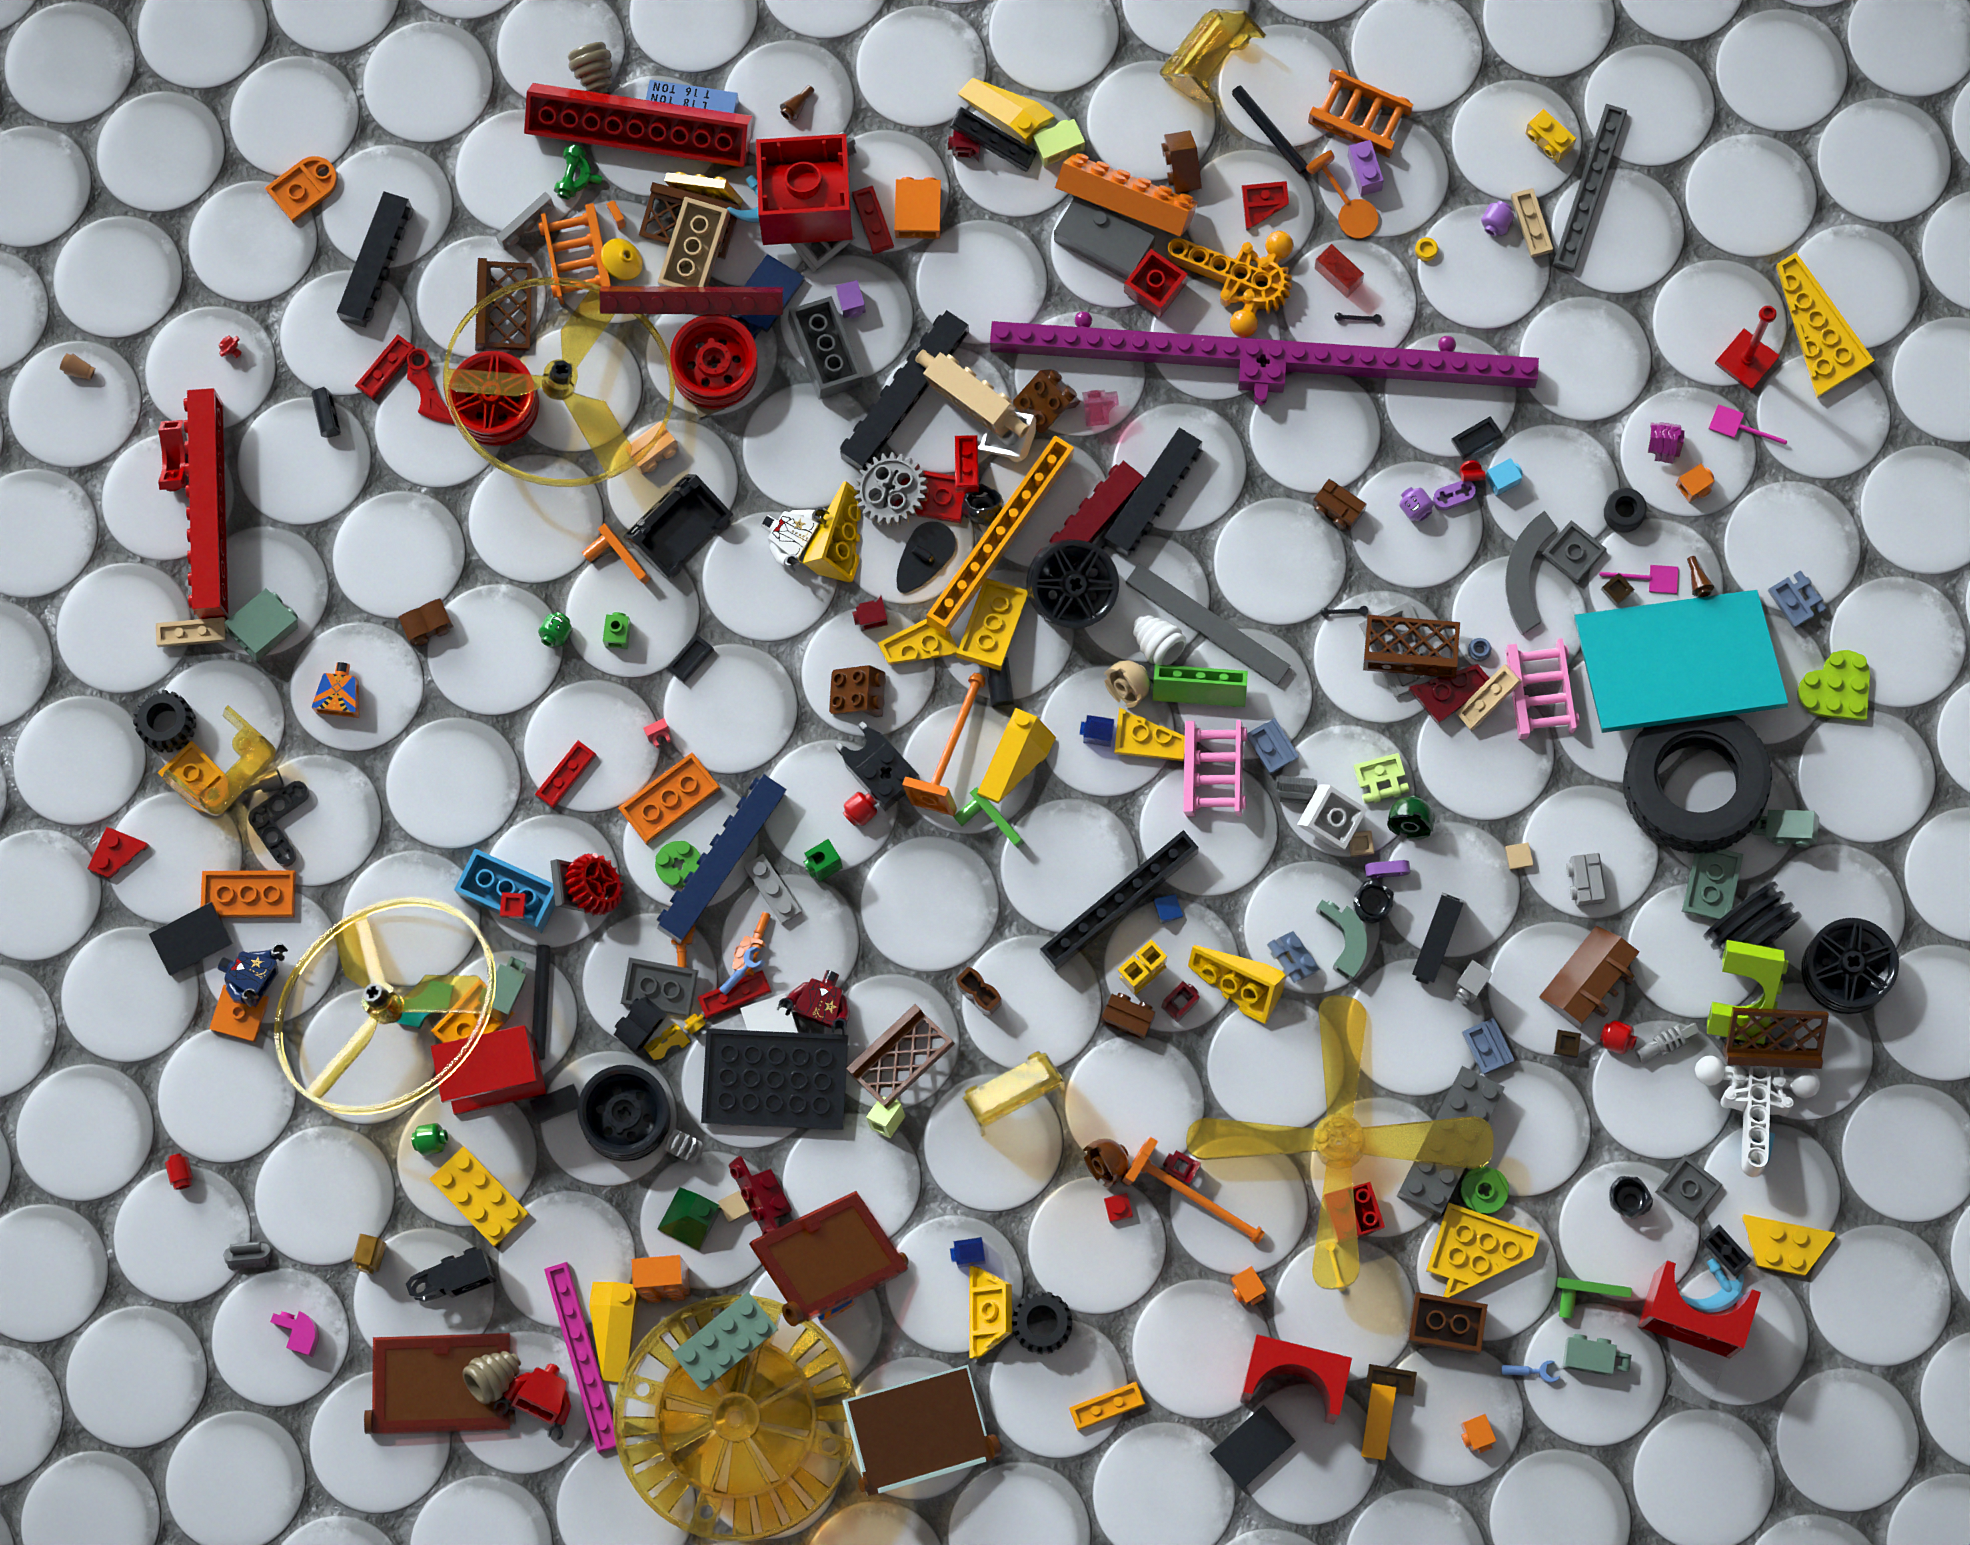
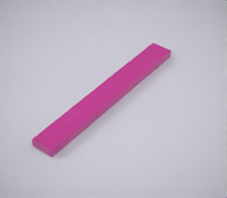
M568 1262L545 1268L544 1271L597 1453L620 1447V1439Z

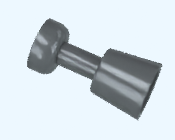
M275 767L258 775V781L247 785H244L242 782L233 783V789L238 802L246 801L248 798L247 794L258 790L267 793L283 789L284 783L278 768Z

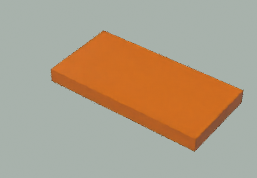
M691 752L618 807V809L644 843L648 845L717 793L720 787L693 752Z
M202 871L200 907L213 902L220 918H295L296 871Z

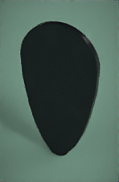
M930 521L919 525L913 531L905 546L897 569L896 582L897 590L900 593L913 591L925 584L952 557L956 542L954 534L948 526L940 522Z

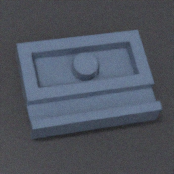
M1275 718L1247 733L1249 743L1269 775L1299 758V755Z
M1494 1018L1462 1032L1482 1076L1514 1062V1058Z

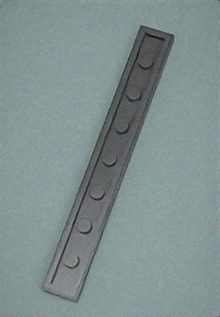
M1607 103L1605 105L1552 265L1553 267L1572 273L1575 271L1627 113L1626 109Z
M1140 563L1126 580V584L1274 684L1278 685L1290 669V664Z

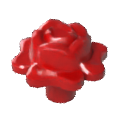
M230 335L223 338L219 343L220 356L223 357L231 354L235 359L238 358L242 353L237 348L240 338L238 336L232 338Z

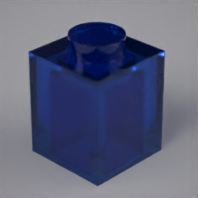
M1087 715L1086 722L1081 721L1079 735H1083V743L1111 747L1115 719Z
M982 1237L953 1241L954 1248H950L951 1261L957 1262V1268L986 1264Z

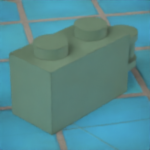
M1768 810L1767 816H1761L1757 825L1752 829V834L1765 836L1774 846H1786V843H1793L1798 847H1809L1810 844H1817L1819 816L1815 811ZM1763 823H1767L1766 829H1762Z
M511 956L506 966L500 964L497 971L493 970L488 979V983L491 985L488 991L483 990L478 1001L481 1004L480 1013L504 1023L507 1022L525 983L526 974L523 971L526 962Z
M1573 1334V1337L1566 1339L1562 1368L1611 1376L1613 1370L1629 1372L1632 1355L1616 1352L1617 1345L1611 1344L1609 1339L1597 1338V1341L1587 1340L1585 1335ZM1615 1357L1621 1358L1620 1366L1614 1365Z

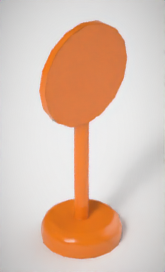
M1329 150L1315 158L1305 168L1310 174L1323 170L1345 204L1341 207L1338 214V223L1341 230L1347 236L1354 239L1368 237L1375 231L1378 225L1376 208L1370 202L1363 199H1353L1351 201L1348 199L1327 167L1335 159L1332 150Z

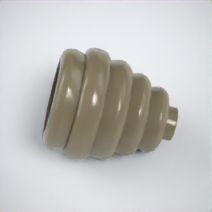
M594 42L569 52V69L571 72H574V77L580 80V84L586 87V91L608 93L607 88L612 84L610 80L612 76L610 70L612 68L610 60L612 55L610 50L606 49L605 43Z
M502 1351L500 1354H486L481 1358L471 1360L469 1365L463 1369V1379L468 1390L477 1401L482 1404H489L491 1401H498L503 1396V1393L509 1389V1384L519 1374L521 1362L516 1354H510L506 1351Z

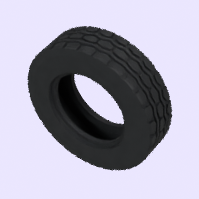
M1736 715L1643 727L1631 745L1624 768L1623 792L1624 798L1627 800L1628 810L1630 814H1633V819L1637 825L1643 828V832L1665 847L1668 846L1676 851H1686L1694 854L1717 852V849L1723 850L1751 832L1760 820L1768 802L1772 786V767H1770L1771 761L1768 752L1765 751L1766 747L1761 738L1757 737V733ZM1702 747L1712 750L1722 756L1732 768L1736 781V791L1732 798L1718 809L1708 812H1691L1682 809L1667 798L1660 786L1658 769L1661 763L1670 754L1682 748Z

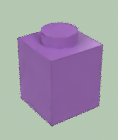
M858 280L836 286L844 318H857L866 312Z

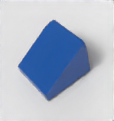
M1176 894L1154 899L1153 903L1161 924L1183 917Z

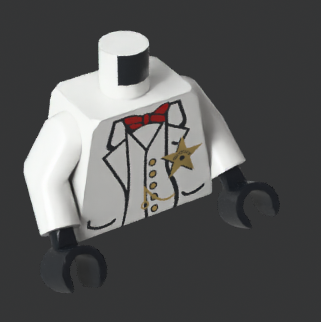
M818 507L815 510L784 511L779 520L767 515L761 527L771 532L768 537L769 549L776 562L795 572L796 570L793 565L799 566V564H802L801 561L806 554L808 544L819 526V523L816 521L826 524L827 521L822 517L825 514L829 515L830 512L823 507Z

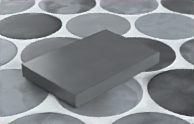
M629 957L620 1004L630 1006L636 998L640 1000V998L647 997L664 1012L690 1017L699 970Z

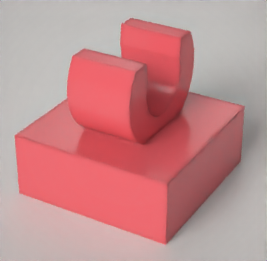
M664 718L643 728L649 742L652 741L656 748H659L657 742L659 737H665L668 743L671 742L668 734L670 730Z

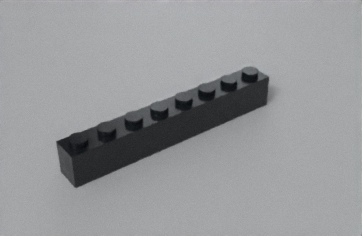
M948 310L943 315L937 316L933 323V329L930 333L926 332L920 340L921 345L916 351L912 350L905 366L898 368L893 376V382L890 386L886 385L880 393L881 398L877 403L870 405L866 418L863 421L860 420L853 429L854 434L850 439L846 438L841 444V459L857 470H867L865 463L871 464L873 462V457L876 458L930 386L923 374L926 368L915 361L918 353L921 350H925L934 358L940 352L946 357L948 354L952 356L969 334V324Z
M1184 830L1181 831L1040 948V955L1056 972L1198 854L1199 847Z

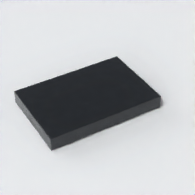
M209 902L149 933L169 976L233 944L213 902Z
M1263 1405L1209 1454L1237 1486L1243 1490L1296 1441Z

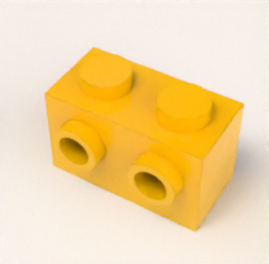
M1544 108L1528 123L1525 133L1532 142L1536 143L1544 150L1547 156L1557 163L1574 148L1576 137Z

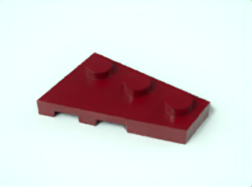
M1476 664L1458 670L1456 678H1434L1428 682L1410 686L1409 691L1438 725L1461 708L1490 678Z

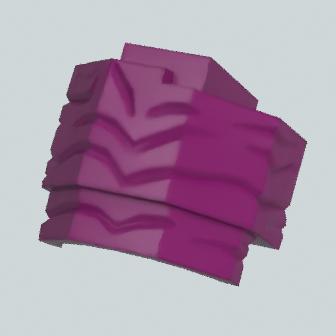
M1651 423L1648 453L1655 454L1654 461L1656 462L1661 461L1673 464L1674 458L1680 457L1685 430H1681V425Z

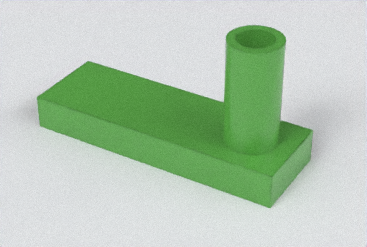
M977 787L970 792L973 799L953 816L955 820L963 826L984 809L1017 848L1024 843L1022 838L988 799L977 795L979 789Z
M1558 1277L1557 1287L1562 1288L1559 1317L1573 1319L1577 1290L1631 1298L1632 1288Z

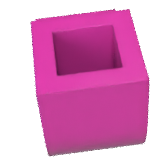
M281 1311L280 1315L273 1313L270 1321L272 1324L292 1330L286 1348L313 1357L319 1341V1330L314 1320L301 1311L298 1312L296 1320H294L295 1315Z

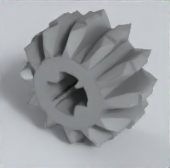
M675 1128L669 1130L662 1144V1148L665 1151L691 1164L696 1163L704 1148L701 1141Z

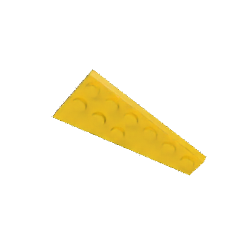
M1797 252L1777 263L1776 268L1817 399L1872 365L1875 360Z

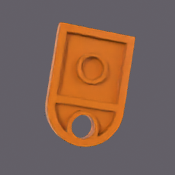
M311 156L302 159L266 186L265 190L291 222L294 223L333 193L337 186V174L333 165L327 159ZM328 168L329 173L326 176L321 177L317 175L319 169Z

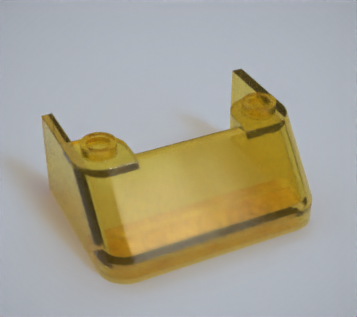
M1211 9L1201 17L1163 65L1160 75L1166 82L1194 101L1214 103L1216 98L1210 93L1211 85L1207 82L1231 50H1243L1249 45L1251 38H1265L1266 34L1245 10Z
M229 705L225 707L222 716L239 730L232 740V748L240 756L239 760L211 789L201 782H192L187 786L169 769L164 772L162 778L187 802L213 816L223 814L274 760L276 754L275 747Z
M1037 1051L1028 1056V1061L980 1087L974 1085L965 1091L966 1095L962 1098L963 1104L981 1137L986 1135V1126L1057 1088L1060 1094L1065 1092L1064 1080L1047 1053L1041 1054L1040 1051Z

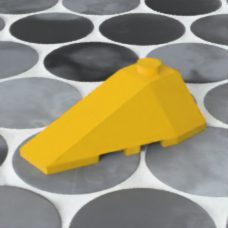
M847 481L842 483L827 511L830 514H825L823 517L827 521L826 524H819L809 542L803 564L818 575L850 583L853 582L859 563V555L856 554V543L860 542V534H857V521L861 519V510L857 506L860 502L856 501L854 497L860 493H857L854 487Z
M1015 708L977 795L999 804L1025 776L1032 772L1035 766L1047 758L1056 740V736L1037 716Z

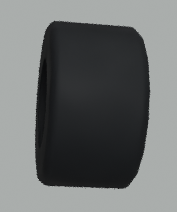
M1631 488L1615 490L1609 495L1604 506V519L1615 531L1631 532L1636 530L1642 524L1647 512L1646 501L1637 490ZM1620 503L1630 504L1634 509V514L1631 517H1622L1616 512V507Z

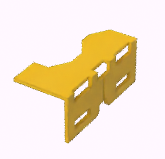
M674 1023L662 1032L661 1037L654 1038L644 1048L653 1060L662 1059L667 1049L671 1046L680 1045L683 1048L690 1043V1040L681 1028ZM667 1038L668 1040L662 1044L663 1039Z

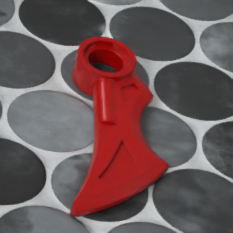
M421 348L411 350L407 355V380L412 382L420 392L421 402L418 413L438 422L458 425L452 411L440 397L428 371L431 364L428 353ZM417 355L425 357V362L421 366L413 364V358Z

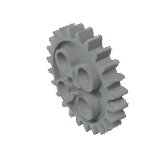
M891 452L890 458L887 459L883 453L881 456L882 460L878 461L877 458L873 457L874 464L871 465L866 462L868 470H860L863 477L855 479L860 486L854 487V490L860 494L854 497L856 501L860 502L857 505L859 509H864L862 513L865 517L870 515L869 519L872 522L878 518V523L881 526L886 520L888 526L891 527L893 521L901 525L902 518L909 522L908 515L912 514L916 517L915 509H923L920 501H927V498L922 493L929 492L928 488L923 486L928 483V480L923 477L925 475L922 469L918 470L920 468L917 462L913 463L911 457L905 460L904 455L901 453L896 459L895 454ZM882 473H889L886 479H879ZM910 478V482L907 485H901L903 479ZM882 494L878 501H872L874 495ZM903 499V503L900 506L894 507L896 500Z

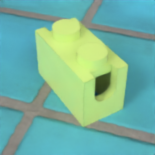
M1075 119L1060 121L1055 127L1050 129L1043 128L1033 135V145L1044 167L1085 150V141Z

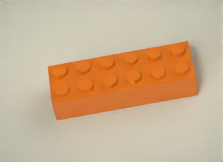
M1073 154L1063 162L1055 185L1056 189L1177 236H1181L1190 227L1198 204L1190 195H1178L1173 193L1171 188L1162 185L1157 187L1152 185V182L1146 178L1139 177L1137 179L1130 176L1131 174L1125 170L1118 169L1116 171L1109 168L1110 165L1107 163L1090 161L1089 157L1084 154Z

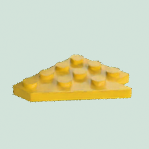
M1448 1202L1426 1272L1448 1279L1443 1297L1450 1298L1532 1258L1540 1234Z

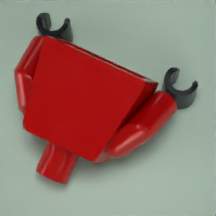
M550 1363L547 1364L545 1370L536 1367L532 1373L525 1372L514 1378L509 1384V1389L504 1392V1398L495 1403L494 1409L497 1408L499 1403H504L506 1405V1410L502 1413L504 1415L509 1410L508 1403L513 1401L511 1406L551 1425L556 1422L554 1426L548 1429L547 1435L550 1438L552 1431L558 1429L559 1435L557 1440H560L563 1437L561 1427L565 1425L571 1409L569 1393L565 1390L566 1381L558 1377L560 1368Z

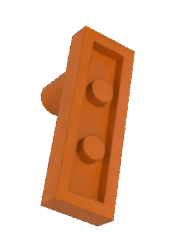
M605 523L598 528L602 535L582 551V554L591 563L607 548L612 546L640 582L645 585L651 580L650 576Z

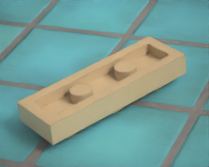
M1531 188L1512 193V203L1530 258L1552 253L1553 247L1534 189Z
M221 617L156 623V645L159 648L227 642V632L224 625L226 619Z
M1504 664L1456 714L1469 729L1474 730L1522 683V680L1508 665Z

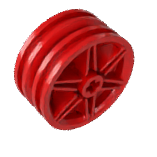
M702 315L683 325L673 339L670 349L672 377L677 390L687 401L705 409H724L739 403L750 393L757 378V349L751 333L739 321L725 315ZM719 340H726L727 344L724 346L718 342ZM697 343H704L700 349L696 348ZM737 357H740V358H741V362H740V363H735V362H733V361H734ZM717 363V368H712V364ZM688 364H691V365L695 366V368H694V369H688V368H687V365H688ZM724 378L730 379L732 382L727 384L724 382ZM707 380L710 381L707 387L702 386V383Z
M500 351L477 353L464 360L456 368L448 386L450 408L460 429L473 441L486 446L508 445L522 438L534 425L539 412L538 392L529 370L516 357ZM485 374L488 376L487 382L480 379L481 375ZM505 376L510 377V379L503 381V378ZM468 393H474V395L466 397ZM514 396L520 397L518 403L512 401V398ZM483 413L484 418L477 419L476 414ZM507 415V418L503 421L498 419Z

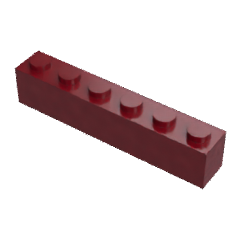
M1124 460L1119 465L1115 464L1109 471V477L1105 482L1100 481L1093 490L1095 493L1090 499L1086 497L1079 505L1080 510L1075 516L1071 514L1064 522L1065 527L1061 532L1056 531L1049 540L1050 544L1066 539L1093 543L1129 502L1144 480V476ZM1072 556L1069 562L1071 565H1074L1078 559L1076 556ZM1055 567L1050 569V575L1055 576L1057 574Z

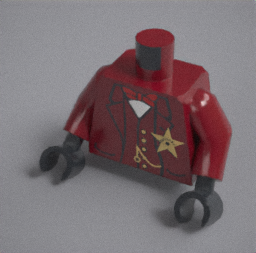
M826 970L822 981L811 978L809 982H803L792 990L786 998H782L777 1007L778 1011L782 1007L786 1008V1016L790 1015L792 1009L794 1015L831 1028L832 1033H835L836 1029H842V1035L846 1034L847 1022L850 1016L848 998L843 995L841 988L835 987L839 974L830 970Z

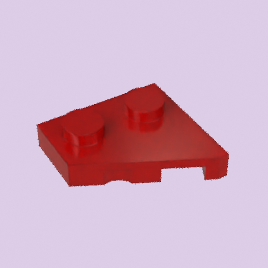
M1287 181L1242 185L1241 187L1246 230L1251 229L1289 205Z
M106 827L87 869L111 879L119 872L121 867L133 861L132 858L139 852L145 851L149 844Z

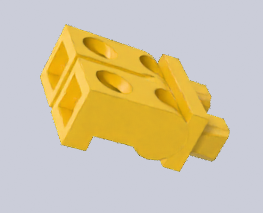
M1152 939L1136 952L1139 960L1133 955L1118 969V972L1121 974L1119 979L1135 996L1167 968L1165 964L1168 956Z

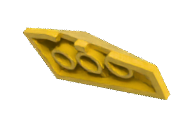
M972 78L958 93V96L1002 131L1027 146L1034 141L1033 135L1037 131L1046 128L1055 118V115L1040 103Z
M1197 945L1192 947L1188 967L1208 984H1214L1221 990L1223 997L1234 1001L1243 1014L1264 1024L1267 1023L1280 999L1287 978L1283 971L1268 964Z
M619 1282L592 1283L589 1308L602 1381L625 1384L627 1382L639 1294L634 1290L633 1284Z

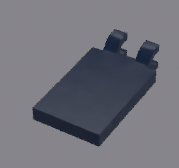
M767 254L744 287H783L784 310L805 281V276ZM729 315L728 317L739 322L742 319L748 322L750 325L747 329L755 340L761 330L768 333L780 315Z

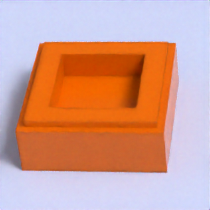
M612 200L606 203L608 212L618 230L626 227L624 217L616 202Z

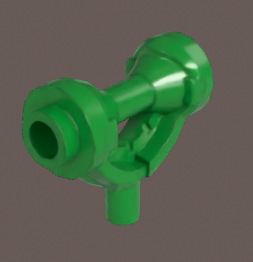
M570 145V147H565L563 151V157L567 164L565 175L554 186V192L561 199L569 200L570 197H575L576 192L587 187L588 182L600 185L603 176L590 173L591 167L585 158L586 153L578 145ZM578 166L580 168V176L576 181H573L575 168Z

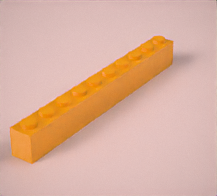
M1057 436L1053 437L927 613V625L945 636L948 634L1072 460L1074 454L1073 446Z

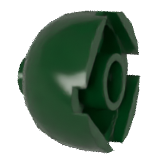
M1405 797L1392 805L1387 826L1390 831L1398 836L1401 832L1407 834V839H1424L1430 836L1431 831L1433 832L1435 814L1432 807L1420 797Z

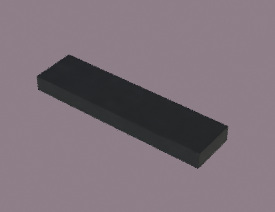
M963 107L958 108L950 125L951 129L1025 172L1029 170L1037 153L1036 150Z

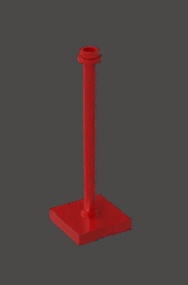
M1763 306L1758 314L1760 321L1754 334L1743 328L1715 361V365L1750 392L1780 357L1770 347L1760 342L1768 324L1773 322L1777 316L1776 310L1772 306Z

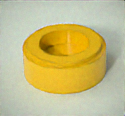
M1425 237L1416 243L1415 254L1418 259L1431 261L1436 257L1438 245L1435 240Z

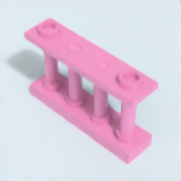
M1563 638L1558 639L1556 649L1522 653L1521 650L1518 651L1517 644L1507 645L1505 650L1507 665L1522 680V683L1512 691L1518 739H1528L1530 731H1533L1535 728L1568 725L1569 734H1573L1580 722L1578 712H1574L1566 659H1569L1568 645H1564ZM1558 658L1560 671L1528 675L1521 673L1520 664H1523V662ZM1561 680L1563 693L1534 697L1524 695L1523 687L1526 684ZM1565 702L1566 716L1540 719L1528 718L1527 709H1530V706Z
M1236 720V730H1201V728H1197L1195 721H1185L1183 812L1186 817H1196V810H1199L1200 807H1235L1237 816H1242V809H1246V795H1242L1243 741H1247V727L1243 726L1241 720ZM1203 739H1236V752L1200 753V750H1197V742H1201ZM1201 762H1236L1235 775H1200V773H1196L1197 764ZM1235 784V798H1200L1196 796V787H1200V785Z

